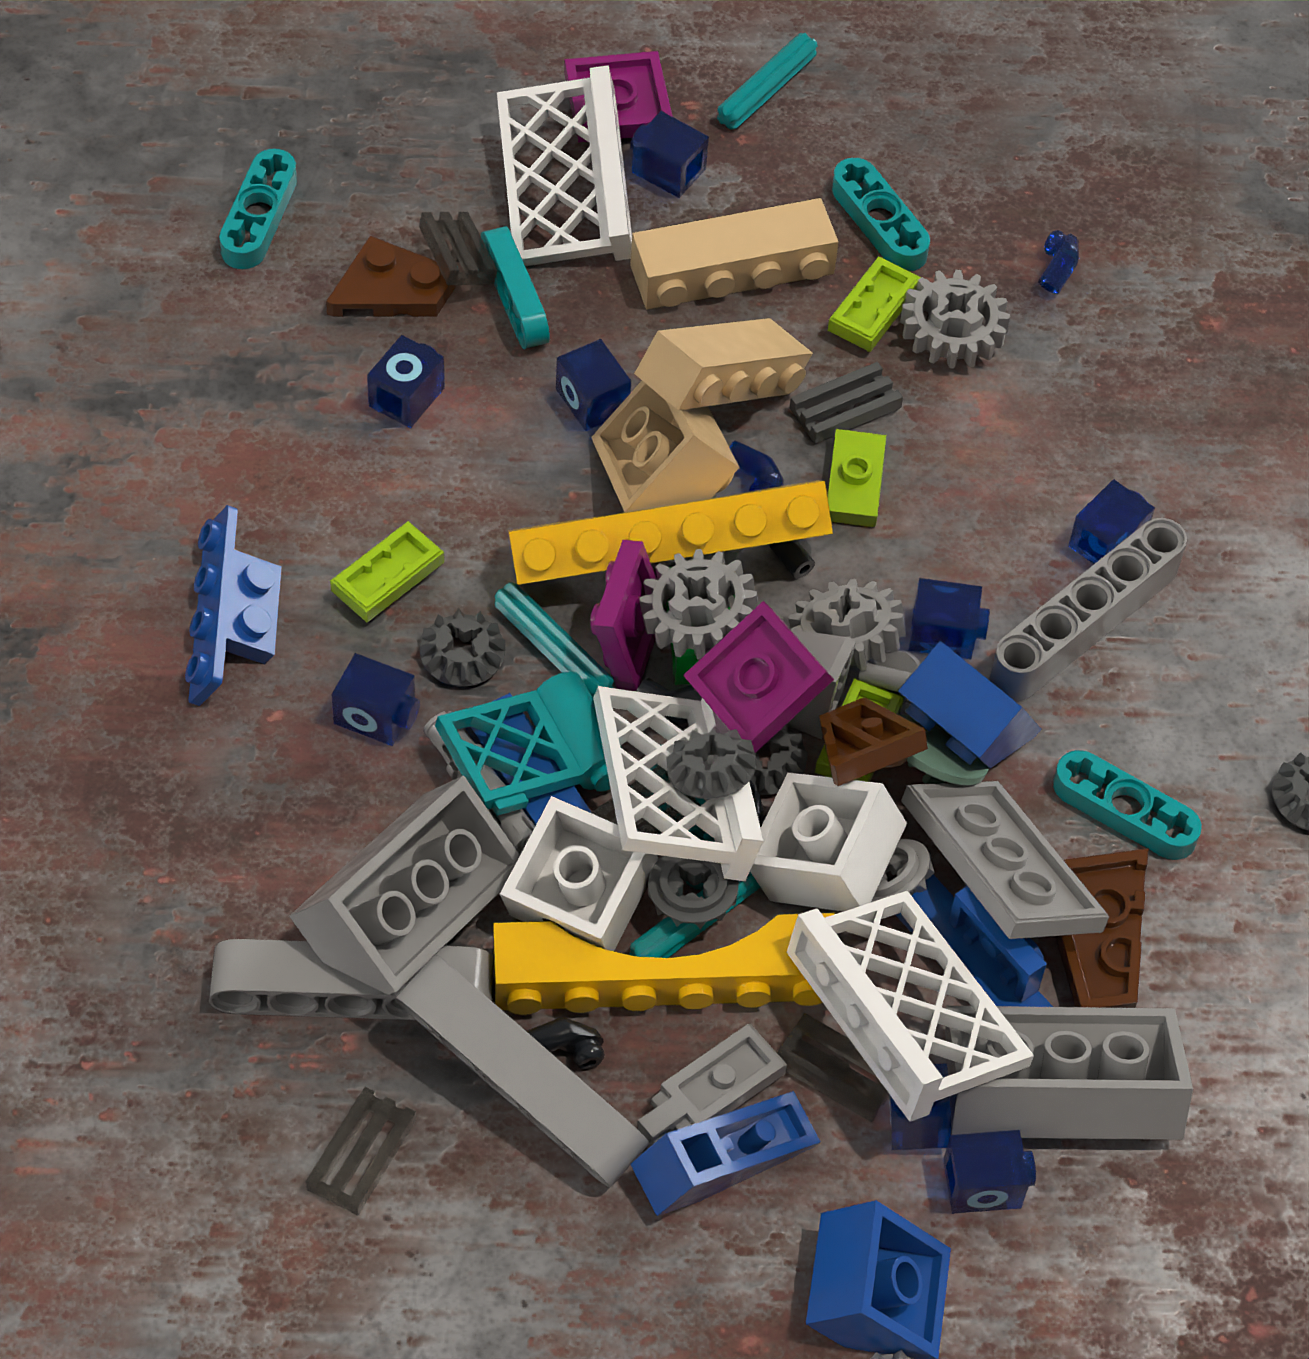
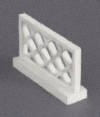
M609 65L589 68L590 78L497 92L511 235L525 266L608 253L614 254L615 261L631 259L632 230L616 96ZM584 95L585 105L573 119L556 109L565 98ZM531 104L539 109V111L524 127L510 117V106ZM548 117L565 126L551 144L535 134V131ZM586 120L588 129L582 126ZM512 131L518 134L514 139L512 137ZM575 133L590 142V147L577 161L561 151L562 147ZM527 141L544 151L530 168L515 160L514 156ZM553 158L570 168L556 186L539 175ZM591 161L593 171L587 168ZM516 172L522 175L518 182ZM579 175L592 182L595 186V189L582 203L565 193ZM531 183L549 193L534 211L519 202V196ZM557 200L575 210L561 228L543 217ZM596 203H597V212H598V214H597L596 212H594L593 210H591V209L595 206ZM521 215L527 218L523 223H521ZM585 217L599 226L600 239L580 242L569 234ZM535 225L553 235L544 247L524 250L523 239Z
M598 686L593 700L622 850L721 863L724 879L746 881L763 843L750 783L748 782L738 791L726 796L704 798L706 802L699 807L676 789L672 783H667L650 770L651 767L658 764L667 771L666 757L673 753L674 741H689L692 730L700 734H706L716 726L721 734L730 731L703 698L701 701ZM613 708L628 710L638 719L629 723L613 711ZM664 716L685 718L688 720L689 727L682 731ZM650 727L668 741L660 746L642 731ZM625 742H629L646 756L638 761L620 748V746ZM709 755L707 761L703 762L706 765V770H710L711 764H714V760L718 755ZM635 779L654 794L645 799L629 787L628 783ZM666 802L685 817L676 822L657 807ZM644 818L660 830L662 834L637 832L635 822ZM697 825L713 837L715 842L700 840L688 830Z
M908 891L825 918L817 908L798 914L786 953L909 1122L928 1116L935 1101L1030 1067L1034 1057L1033 1053ZM901 913L912 927V935L879 925L880 921L883 918ZM846 931L868 938L865 951L844 945L837 934ZM874 941L906 950L907 954L904 964L872 954ZM916 953L937 960L944 969L943 976L910 966L913 954ZM866 969L899 979L896 992L876 987L866 975ZM909 982L937 991L938 995L935 1005L902 995L905 983ZM945 994L968 1001L976 1011L975 1017L942 1008ZM897 1011L930 1021L927 1035L907 1029L898 1018ZM937 1023L969 1033L967 1048L935 1038L934 1034ZM977 1036L1000 1043L1008 1054L997 1058L975 1051L974 1047ZM929 1053L961 1063V1071L943 1078L928 1058Z

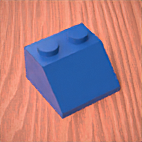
M939 641L898 690L911 703L905 712L929 732L937 724L948 733L951 738L945 745L969 765L978 758L989 768H992L1034 739L1042 730L1022 706L941 641Z
M877 1200L821 1213L806 1325L845 1348L881 1354H894L902 1350L907 1357L912 1359H938L951 1248Z

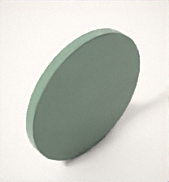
M900 715L901 717H903V718H905V719L911 721L912 723H914V724H916V725L922 727L918 722H916V721H915L912 717H910L909 715ZM937 724L930 732L925 729L928 749L907 759L909 767H916L926 773L922 778L925 784H940L946 781L958 785H976L984 780L989 769L978 758L969 765L950 750L945 744L951 736Z

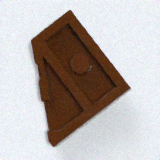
M370 236L327 299V314L333 317H343V309H373V317H394L398 314H408L412 317H437L459 283V270Z
M865 697L819 715L822 737L833 782L837 786L881 768L902 765L907 761L908 757L928 749L924 728Z

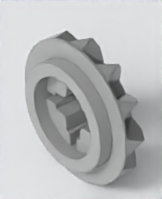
M910 839L899 840L871 902L904 891H908L912 896L914 893L927 890L925 880L930 878L935 871L931 863L932 857L923 844ZM890 871L892 875L896 874L897 877L889 882L886 880L888 877L885 873Z

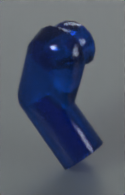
M1055 230L1050 233L1044 244L1046 254L1054 257L1038 280V283L1048 292L1059 294L1078 264L1079 240L1071 233L1065 235L1062 231Z
M736 440L732 442L729 448L740 467L738 470L755 478L749 488V492L784 486V478L775 461L770 456Z

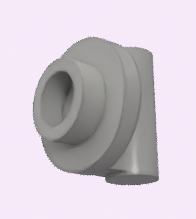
M890 651L885 653V662L867 663V670H860L859 681L903 696L898 690L918 668L920 662L913 654L907 651ZM904 697L903 703H908L909 701Z

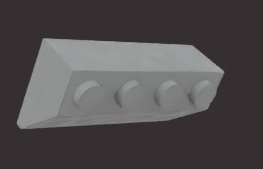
M463 775L422 795L289 917L323 963L391 995L396 993L433 955L502 891L520 854Z
M946 1006L948 1010L975 1017L976 1011L972 1006ZM996 1006L1033 1053L1034 1057L1030 1067L946 1097L951 1137L1183 1140L1193 1086L1175 1008ZM945 1026V1041L967 1048L970 1034ZM977 1036L974 1047L975 1051L997 1058L1008 1054L1000 1043ZM945 1058L946 1076L961 1071V1063Z

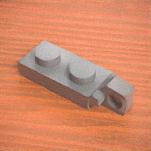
M751 1024L745 1025L661 1084L660 1092L651 1099L650 1104L654 1109L637 1122L639 1125L638 1130L649 1142L646 1148L651 1147L668 1132L732 1112L783 1076L786 1072L787 1064Z

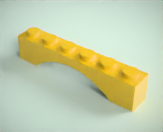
M820 480L676 505L508 530L517 585L606 571L609 563L616 560L622 540L643 541L650 563L674 560V555L680 553L684 558L692 557L696 549H701L705 555L717 553L718 551H730L833 534L825 481Z
M821 913V914H822L823 917L825 918V917L834 915L835 913ZM798 914L777 915L758 931L729 946L699 955L674 958L637 957L605 950L574 937L551 921L493 923L495 1004L501 1010H509L515 1014L527 1015L538 1012L540 1009L563 1008L575 1013H586L598 1007H624L631 1011H644L660 1005H681L687 1009H702L711 1004L738 1003L743 1007L754 1008L766 1005L769 1002L794 1001L804 1006L818 1005L823 1002L786 953Z

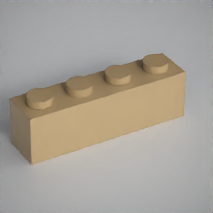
M821 198L632 233L630 266L647 310L663 306L672 307L680 303L710 297L719 298L731 293L757 288L766 289L778 284L799 280H813L834 274L839 241Z
M770 318L659 330L634 374L679 411L790 394L804 380L806 375L804 368L813 353Z

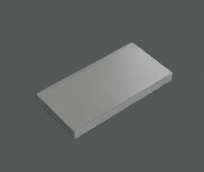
M986 781L976 785H958L953 783L907 785L901 800L1009 939L1101 933L1104 931L1109 919L1108 914L999 781Z

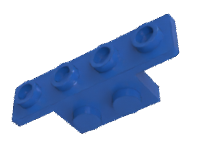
M226 505L213 520L208 519L204 523L198 538V548L203 551L201 566L194 581V591L199 594L197 610L193 615L189 630L190 636L194 637L193 655L187 664L185 679L190 683L188 702L200 706L222 684L225 651L262 664H266L275 655L282 566L234 550L238 509Z
M934 875L926 879L927 890L914 893L912 897L996 1006L1053 1007L1039 992L1047 963L1044 961L1043 954L1037 944L1030 938L1009 939L968 886L957 892L955 897H953ZM895 914L898 917V919L906 926V928L912 933V927L905 920L902 914Z

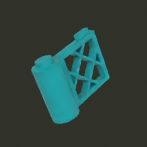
M563 672L552 676L543 682L537 690L437 717L435 727L461 775H464L488 810L493 808L497 816L526 808L528 798L578 784L588 790L606 791L611 789L594 700L581 676L576 672ZM527 711L536 729L534 734L531 735L503 723L506 716ZM471 726L490 734L485 748H481L462 740L457 730ZM497 737L526 749L521 763L491 752ZM535 752L555 760L560 771L546 774L528 767L527 764L532 753ZM484 765L513 776L514 779L511 785L490 790L481 775Z

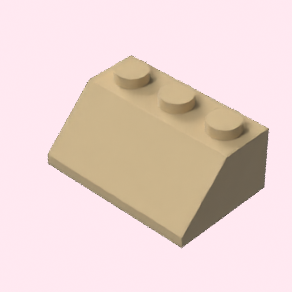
M643 381L635 387L591 437L624 512L712 499L716 493L727 488L733 479L734 473L740 468L708 406L678 411Z

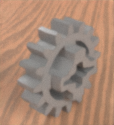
M955 270L953 278L946 279L941 271H936L933 283L921 277L918 279L916 290L908 289L900 317V323L904 324L902 336L904 339H914L912 351L915 353L928 350L930 352V363L934 364L940 357L947 358L949 368L955 367L957 359H964L969 367H974L978 354L982 358L990 360L993 356L994 347L1002 348L1004 345L1010 321V314L1005 313L1007 299L995 298L997 291L995 284L988 285L985 288L981 287V276L978 274L968 281L963 279L961 270ZM924 311L928 312L927 321L923 315ZM983 317L987 323L986 327L982 325Z
M696 549L693 560L686 561L680 553L674 555L675 566L672 568L660 563L656 566L658 580L645 579L643 584L646 595L640 597V606L647 634H655L656 643L660 649L673 643L676 657H681L687 649H694L697 660H700L705 655L707 648L714 647L759 604L752 574H743L741 561L737 559L725 565L723 552L718 551L711 560L704 559L701 549ZM733 595V597L735 598L734 603L731 609L729 610V597ZM668 601L669 611L666 613L664 609Z
M850 579L847 585L838 586L834 581L829 582V591L822 593L815 589L810 590L811 601H797L795 603L797 613L789 615L790 629L844 636L855 640L856 644L850 666H857L861 671L867 670V661L870 659L880 663L885 662V650L898 651L900 649L899 638L906 637L901 600H894L893 590L890 588L878 592L877 582L874 581L866 584L864 588L858 587L856 579Z

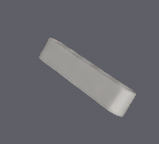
M1155 518L1142 525L999 641L989 681L1015 702L1024 701L1035 694L1173 581L1178 573L1186 547L1187 536L1185 530L1177 522L1166 518ZM1012 666H1017L1022 669L1013 668Z
M230 939L218 943L214 948L209 1003L215 1009L231 1014L415 1020L396 1001L395 997L420 970L396 993L388 995L323 963L307 941ZM443 946L436 953V955L449 963L492 1001L494 958L489 952L474 947Z
M433 955L395 997L396 1001L416 1021L585 1170L608 1188L614 1185L630 1164L648 1146V1140L635 1126L438 955Z

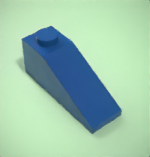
M792 1091L668 1132L630 1165L656 1216H660L700 1202L814 1148L821 1141L795 1092Z

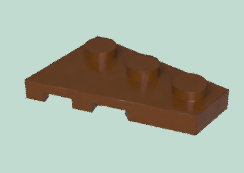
M1149 848L1064 860L1109 916L1104 931L1101 933L1056 936L1075 1007L1136 1008L1142 942H1140L1141 925L1145 904V871L1148 863Z

